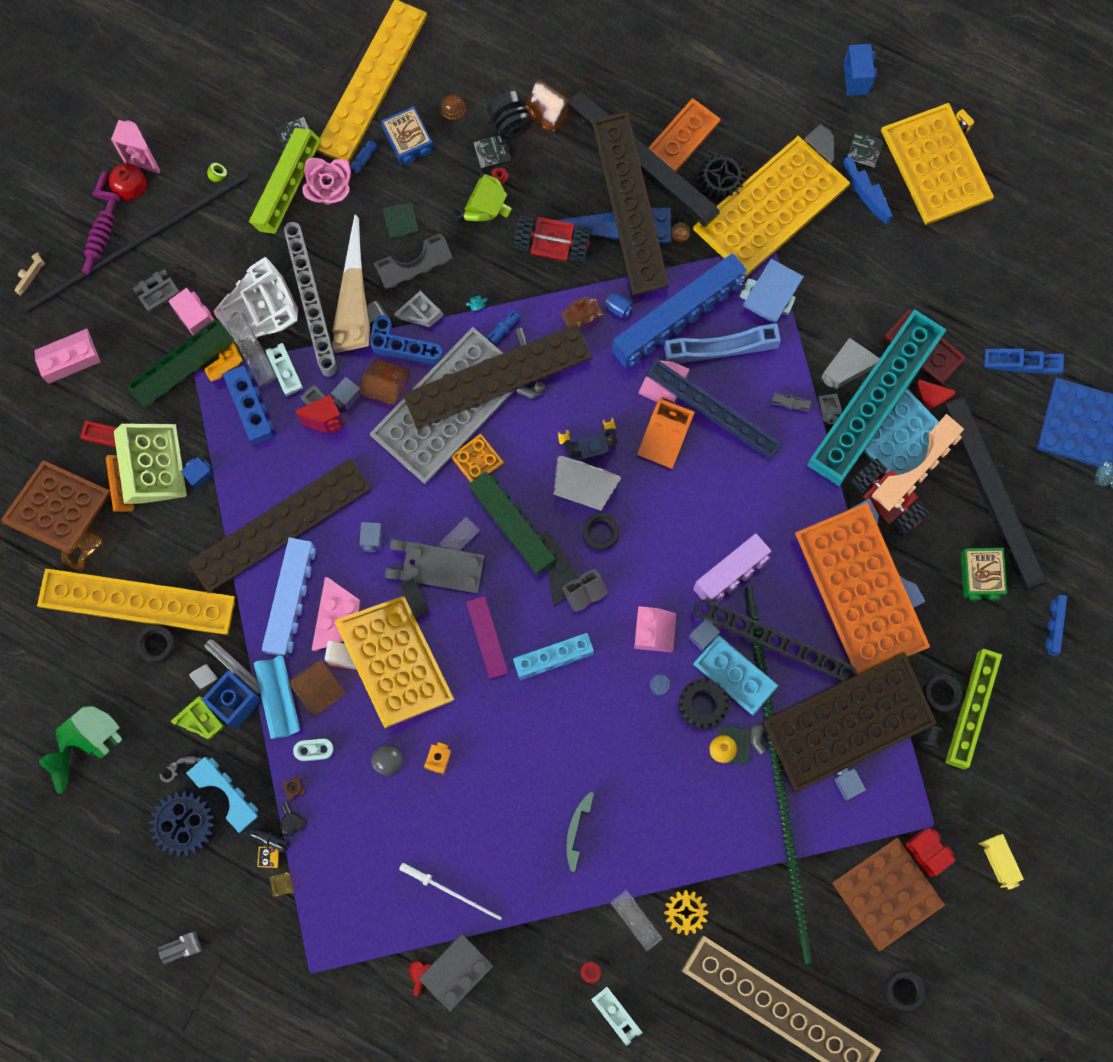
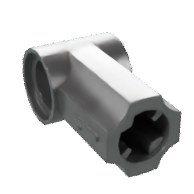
M196 931L158 947V953L163 964L202 951Z

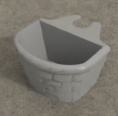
M558 456L553 494L602 511L603 506L609 500L613 490L616 489L621 477L584 462Z

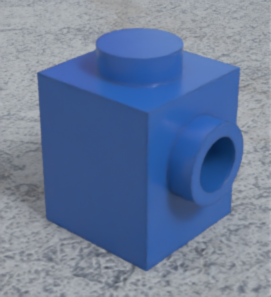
M199 457L190 460L181 471L196 490L214 476L210 471L212 466L206 460L201 461Z

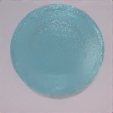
M656 675L651 679L650 689L654 694L663 695L669 690L670 682L666 676Z

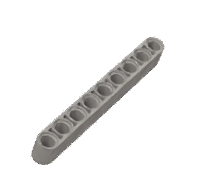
M290 222L285 226L284 233L317 362L322 374L326 377H332L337 372V364L305 240L299 224ZM297 248H302L300 251L295 252ZM302 264L306 265L303 268H298ZM304 281H310L308 284H303ZM309 297H314L313 300L307 301ZM315 313L319 314L317 317H311ZM323 330L321 334H315L316 331ZM321 347H327L325 351H319ZM325 364H332L329 368H324Z

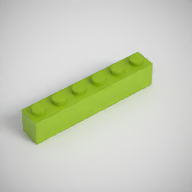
M294 129L249 220V223L260 232L276 233L305 174L304 168L307 159L313 158L321 139L312 130Z
M982 649L977 653L946 758V764L961 769L970 767L1002 657L1001 654Z

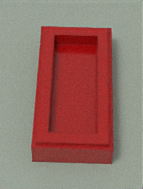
M85 420L80 439L116 448L114 431L117 427Z

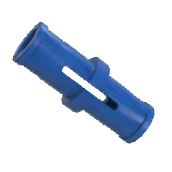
M511 310L502 322L499 321L497 323L498 326L487 336V339L496 345L505 334L510 332L512 326L521 317L514 310Z

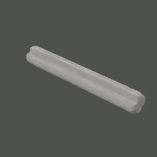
M211 639L205 644V648L255 694H261L258 680L221 646Z

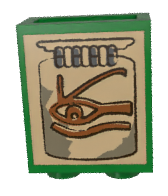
M1004 548L964 549L961 552L964 598H970V601H979L982 598H989L992 601L1001 600V597L1007 594Z

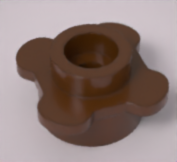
M299 777L284 781L282 784L287 793L286 797L289 800L305 793V789L301 785V778Z

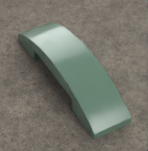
M593 792L588 793L577 807L568 830L567 859L570 871L574 873L580 852L574 851L572 848L581 812L589 814L594 796Z

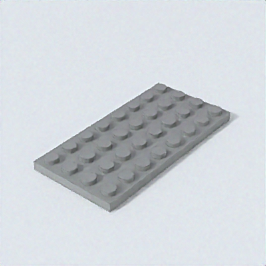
M472 327L413 389L503 353ZM516 390L418 430L403 398L375 427L370 436L426 485L451 459L452 455L476 433Z

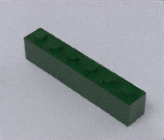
M216 318L126 386L143 408L150 406L162 394H167L174 385L183 382L190 373L199 370L206 361L214 359L222 349H227L234 339L219 319Z
M487 471L468 484L469 490L536 576H541L556 564L555 557L557 555L551 547L547 549L543 544L545 540L539 532L535 533L532 530L533 525L528 518L524 519L521 516L522 511L516 503L512 504L509 499L511 497L505 489L501 490L498 487L499 482L493 474L490 476Z

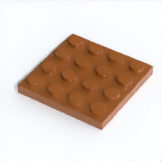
M43 460L1 520L5 525L71 554L111 493L110 490Z
M898 837L832 882L878 951L890 945L945 906Z

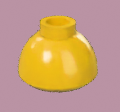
M721 735L712 740L709 751L715 761L727 763L736 756L737 745L731 737Z

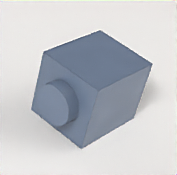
M345 377L331 392V395L337 407L340 409L344 407L348 410L362 395V392L356 384Z
M361 522L359 545L365 552L381 550L383 528L381 523Z
M704 620L689 635V639L703 651L720 634L719 626Z
M846 768L838 772L839 777L834 779L845 801L866 791L855 769L849 771Z

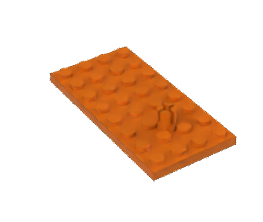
M868 503L795 532L850 664L855 667L857 674L901 652H905L908 657L930 647Z

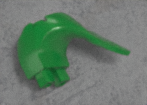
M83 706L55 730L60 752L43 756L39 763L52 774L53 783L58 794H62L68 785L69 756L72 746L79 747L88 754L93 752L101 759L110 751L103 743L105 740L112 748L123 740L117 732L119 726L109 714L93 706Z

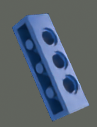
M243 365L223 373L252 445L254 446L274 438L272 431L275 428L271 420L267 421L265 414H268L264 403L260 404L258 398L261 397L257 386L253 387L251 381H254L251 370L247 371ZM241 386H248L245 391H239ZM255 402L253 407L246 408L247 403ZM257 418H260L261 422L257 425H254L253 421Z

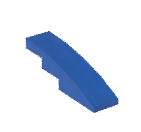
M852 156L845 158L842 167L849 182L868 208L885 224H889L892 213L880 185L872 186L865 170L858 172Z
M985 349L984 367L1023 373L1063 374L1064 354H1044V351H1024V349Z

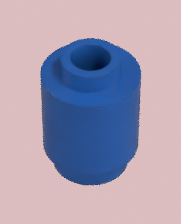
M611 293L605 302V306L608 307L607 309L622 319L625 316L629 317L634 309L632 302L619 294Z

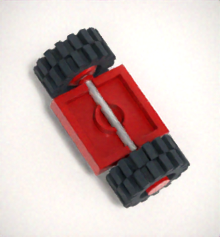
M519 216L514 237V249L529 251L533 239L531 255L567 261L571 246L570 260L586 261L591 229L576 226L572 239L574 224L538 217L534 232L535 218Z
M876 458L853 479L852 483L862 493L874 485L863 497L866 500H871L877 512L889 524L902 514L893 525L905 536L929 514V511L919 501L910 509H907L918 498L914 492L909 496L905 493L902 497L905 499L898 508L894 506L890 511L872 497L873 493L889 476L897 475L893 470H890L879 480L887 471V468Z

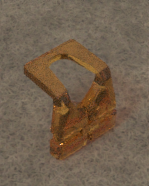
M86 530L76 547L81 549L78 563H72L69 560L68 553L64 551L61 552V562L80 572H84L86 558L96 550L97 546L99 547L103 543V538L93 533L89 534V531Z

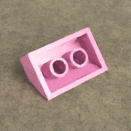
M119 120L111 140L124 163H131L139 168L159 173L160 169L137 125L129 120Z
M88 329L35 350V361L42 378L48 384L101 362Z

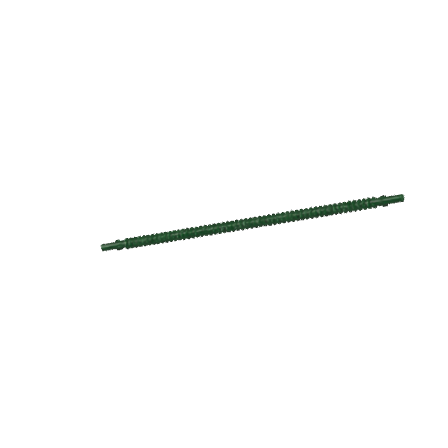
M746 587L745 593L748 605L746 608L749 619L758 622L760 618L757 617V605H755L753 587ZM754 628L753 630L755 638L761 636L759 628ZM754 643L752 648L755 649L753 652L756 655L754 660L757 661L755 665L764 674L768 675L769 673L766 672L768 668L765 667L767 662L764 661L766 656H763V653H765L762 650L763 646ZM772 695L763 704L762 710L765 711L763 716L766 718L775 714V712H772L774 707L771 706L773 701L770 700ZM768 735L766 737L769 739L767 744H770L768 750H771L769 756H772L770 761L773 762L771 767L774 768L772 773L775 774L773 776V779H775L773 784H776L774 790H777L775 795L778 796L776 801L779 802L777 807L780 808L778 813H781L779 819L782 820L780 825L783 826L781 831L784 832L782 836L785 838L783 842L786 844L784 846L786 852L784 853L787 854L785 859L788 860L786 865L789 866L787 871L790 872L788 877L791 878L789 883L792 884L790 889H793L791 895L794 896L792 901L795 902L793 907L796 908L794 913L797 914L795 919L798 920L796 925L799 926L797 928L800 934L799 943L802 946L804 964L812 963L809 945L811 941L807 932L809 927L806 926L808 921L805 920L807 915L804 914L806 909L803 908L805 903L802 902L804 897L801 896L804 892L801 891L803 887L800 885L802 880L799 879L801 874H798L800 868H797L799 862H796L798 856H795L797 850H794L796 845L793 844L795 839L792 838L794 833L791 832L793 827L790 826L792 823L789 820L791 815L788 814L790 809L787 808L789 806L787 803L788 798H786L788 793L785 792L787 788L784 786L786 781L783 780L785 775H782L784 769H781L782 764Z

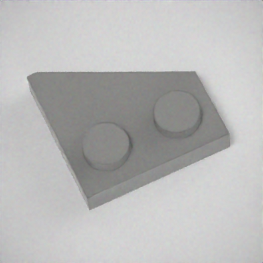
M421 291L394 313L398 320L431 327L444 315Z

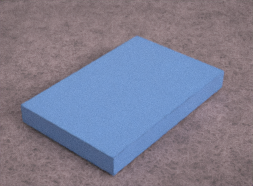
M770 259L743 306L776 324L804 276Z

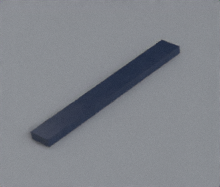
M657 358L647 370L645 376L769 460L777 452L781 445L779 441Z

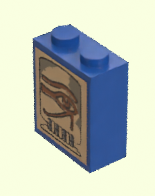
M414 106L381 121L383 131L401 165L411 163L420 156H427L434 150L432 140Z

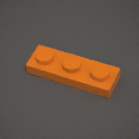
M108 455L106 457L113 512L133 511L134 504H124L117 455Z

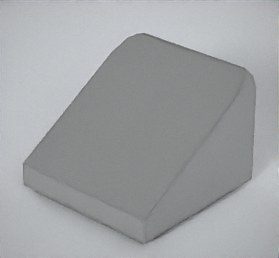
M207 664L189 674L202 691L218 680Z

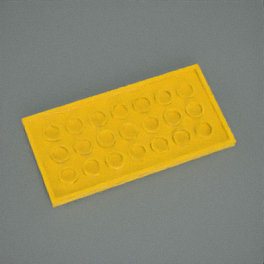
M797 136L742 184L743 188L738 187V195L734 191L733 196L729 195L716 206L720 214L707 227L702 226L698 222L694 225L693 230L724 259L733 253L747 269L746 278L850 186V182L804 140Z

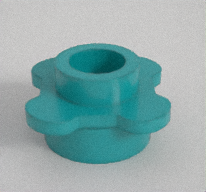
M481 296L472 297L470 302L466 303V306L470 305L471 311L480 310L485 307L484 302L487 301V298L483 299Z

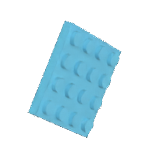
M906 389L864 450V453L872 461L877 458L887 468V471L884 473L885 475L890 470H893L897 475L908 473L924 461L928 451L929 433L939 421Z

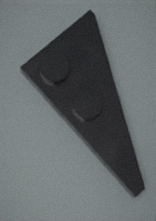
M547 530L544 532L545 546L547 549L551 547L557 555L555 557L556 564L548 570L552 603L555 607L566 599L562 587L572 580L579 579L580 576Z

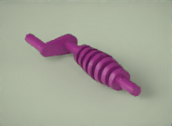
M101 172L96 188L92 193L94 197L107 200L108 203L105 211H100L99 217L95 220L96 223L93 224L89 232L90 236H88V243L86 244L87 250L84 252L86 261L82 272L85 274H89L93 262L100 258L99 254H102L103 248L107 245L106 242L109 241V235L113 226L112 222L114 221L112 212L115 204L121 201L119 195L103 191L109 175L106 172Z

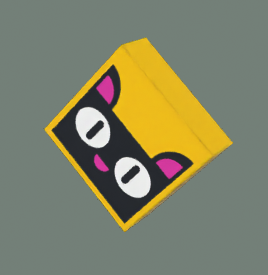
M963 109L957 113L956 119L962 131L966 134L971 130L974 121Z
M259 847L257 867L278 868L280 851L272 847Z

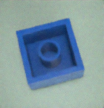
M871 44L849 45L844 60L847 96L868 95L871 87L874 86V79L877 78V69L873 66L875 51H872Z
M228 670L204 696L202 701L227 725L237 729L260 704L262 699Z

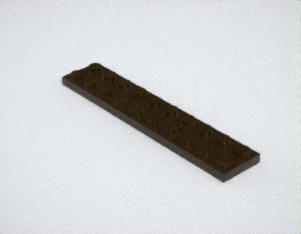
M628 111L592 120L632 294L637 296L669 288Z
M578 324L403 393V397L418 430L592 359V355Z
M349 458L192 558L188 563L207 593H212L286 546L289 538L296 539L372 489L353 460Z

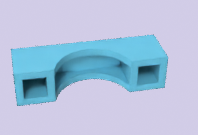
M204 757L187 772V775L199 788L216 786L227 794L230 807L226 819L238 833H241L259 817L257 814L259 810L252 802L248 804L244 800L245 794L240 788L237 787L235 789L230 784L232 779L225 772L222 774L217 769L219 765L212 757L210 759Z

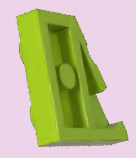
M199 696L171 722L204 738L211 739L225 725L214 711L202 701L203 698Z

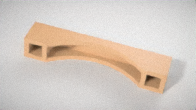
M946 414L929 433L928 451L922 464L908 473L889 476L873 493L872 497L888 511L894 506L898 508L905 500L902 498L905 493L909 496L916 488L914 485L916 481L921 483L928 475L926 473L927 469L929 468L932 471L939 463L938 457L944 458L951 450L948 448L949 445L953 444L955 446L962 438L959 434L964 428Z

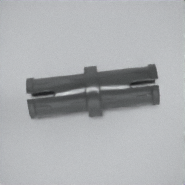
M774 392L771 404L788 407L790 410L793 408L809 412L811 400L801 399L792 394L788 396Z

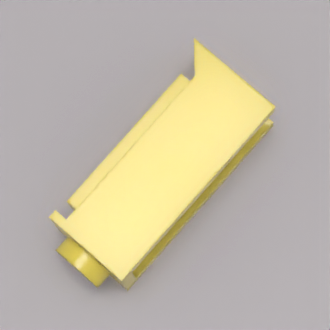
M997 835L978 843L985 847L984 851L999 883H1002L1000 887H1007L1009 890L1019 886L1018 882L1024 879L1004 835Z

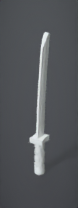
M405 863L401 864L399 870L419 879L425 886H428L430 883L501 920L502 917L431 880L433 876L421 873Z

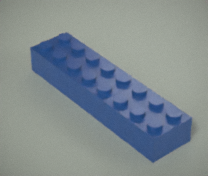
M733 253L613 339L612 353L625 369L629 366L634 367L644 355H651L655 351V347L664 345L665 341L670 340L669 337L673 334L681 333L685 329L684 326L688 323L693 324L699 319V315L703 312L708 313L714 308V304L725 301L729 297L728 294L732 291L737 292L743 287L747 269Z

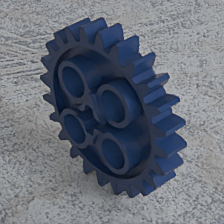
M183 791L182 797L179 792H175V798L167 795L168 801L166 802L161 799L162 806H155L158 812L151 813L155 820L149 821L150 824L154 825V828L149 831L156 833L152 840L159 839L156 846L164 845L162 851L166 852L170 849L169 855L172 856L176 851L178 857L182 856L183 851L186 856H190V850L196 854L197 847L204 849L203 841L210 842L207 835L214 834L209 831L210 828L215 827L214 824L210 823L211 820L215 819V816H209L213 809H206L208 802L201 803L203 798L201 796L195 799V793H191L189 797L186 791ZM179 805H183L184 812L178 816L176 808ZM190 809H193V812L188 816ZM195 816L200 817V824L198 826H193L192 819ZM180 820L186 824L184 828L179 824ZM167 822H171L173 828L167 833L164 826ZM187 832L189 839L186 843H182L180 840L181 835Z

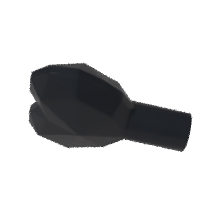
M288 802L280 804L284 813L280 824L282 834L290 836L294 831L303 830L306 825L305 819L301 815L291 812Z

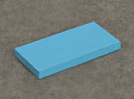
M720 635L712 641L693 663L695 667L709 679L713 680L714 683L718 682L720 687L724 688L725 692L752 716L779 687Z

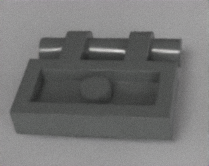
M165 269L160 272L156 271L152 277L145 281L141 280L138 282L139 285L133 288L136 294L144 291L138 297L149 314L168 303L171 298L180 293L170 277L163 281V278L168 276ZM158 282V285L151 288L150 290L148 289V287Z

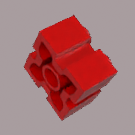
M930 828L921 830L903 844L928 877L937 876L955 862V859L952 857L954 856L952 850L948 846L943 847L939 842L941 839L939 834Z

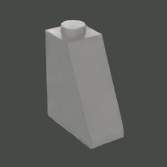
M849 338L823 373L822 379L826 385L837 389L871 371L880 358Z

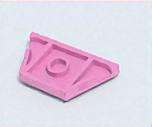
M327 577L324 580L312 651L314 652L326 648L328 641L344 642L335 621L359 612L361 604L358 598Z

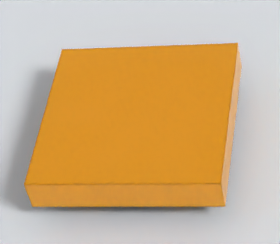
M481 434L460 448L451 457L470 482L486 471L490 475L504 464Z

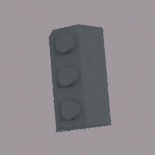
M461 933L419 977V980L436 999L451 1011L485 976L493 965Z

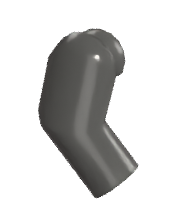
M537 382L531 388L524 386L517 389L516 393L533 399L545 392V385L542 382Z
M757 724L752 727L749 740L761 755L768 748L761 741L765 728L763 725Z

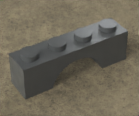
M439 233L424 240L423 250L415 260L401 263L389 256L374 263V266L383 286L387 289L396 287L404 280H411L419 273H426L432 267L444 265L453 257L445 238Z

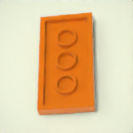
M692 98L648 149L677 172L718 126L721 119Z

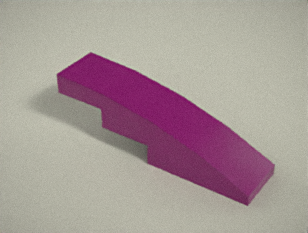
M485 595L466 601L489 679L508 674Z

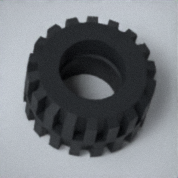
M701 678L698 681L694 680L687 684L679 697L678 710L680 711L681 718L684 719L686 724L691 725V728L710 730L718 726L725 718L729 708V698L725 694V689L721 688L718 682L714 683L711 679L704 680V678ZM697 694H707L714 700L715 708L710 715H699L692 708V700Z

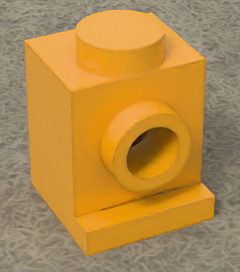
M437 742L436 746L431 745L424 768L445 774L452 753L451 750H448V745ZM437 753L442 755L440 760H435L434 758Z

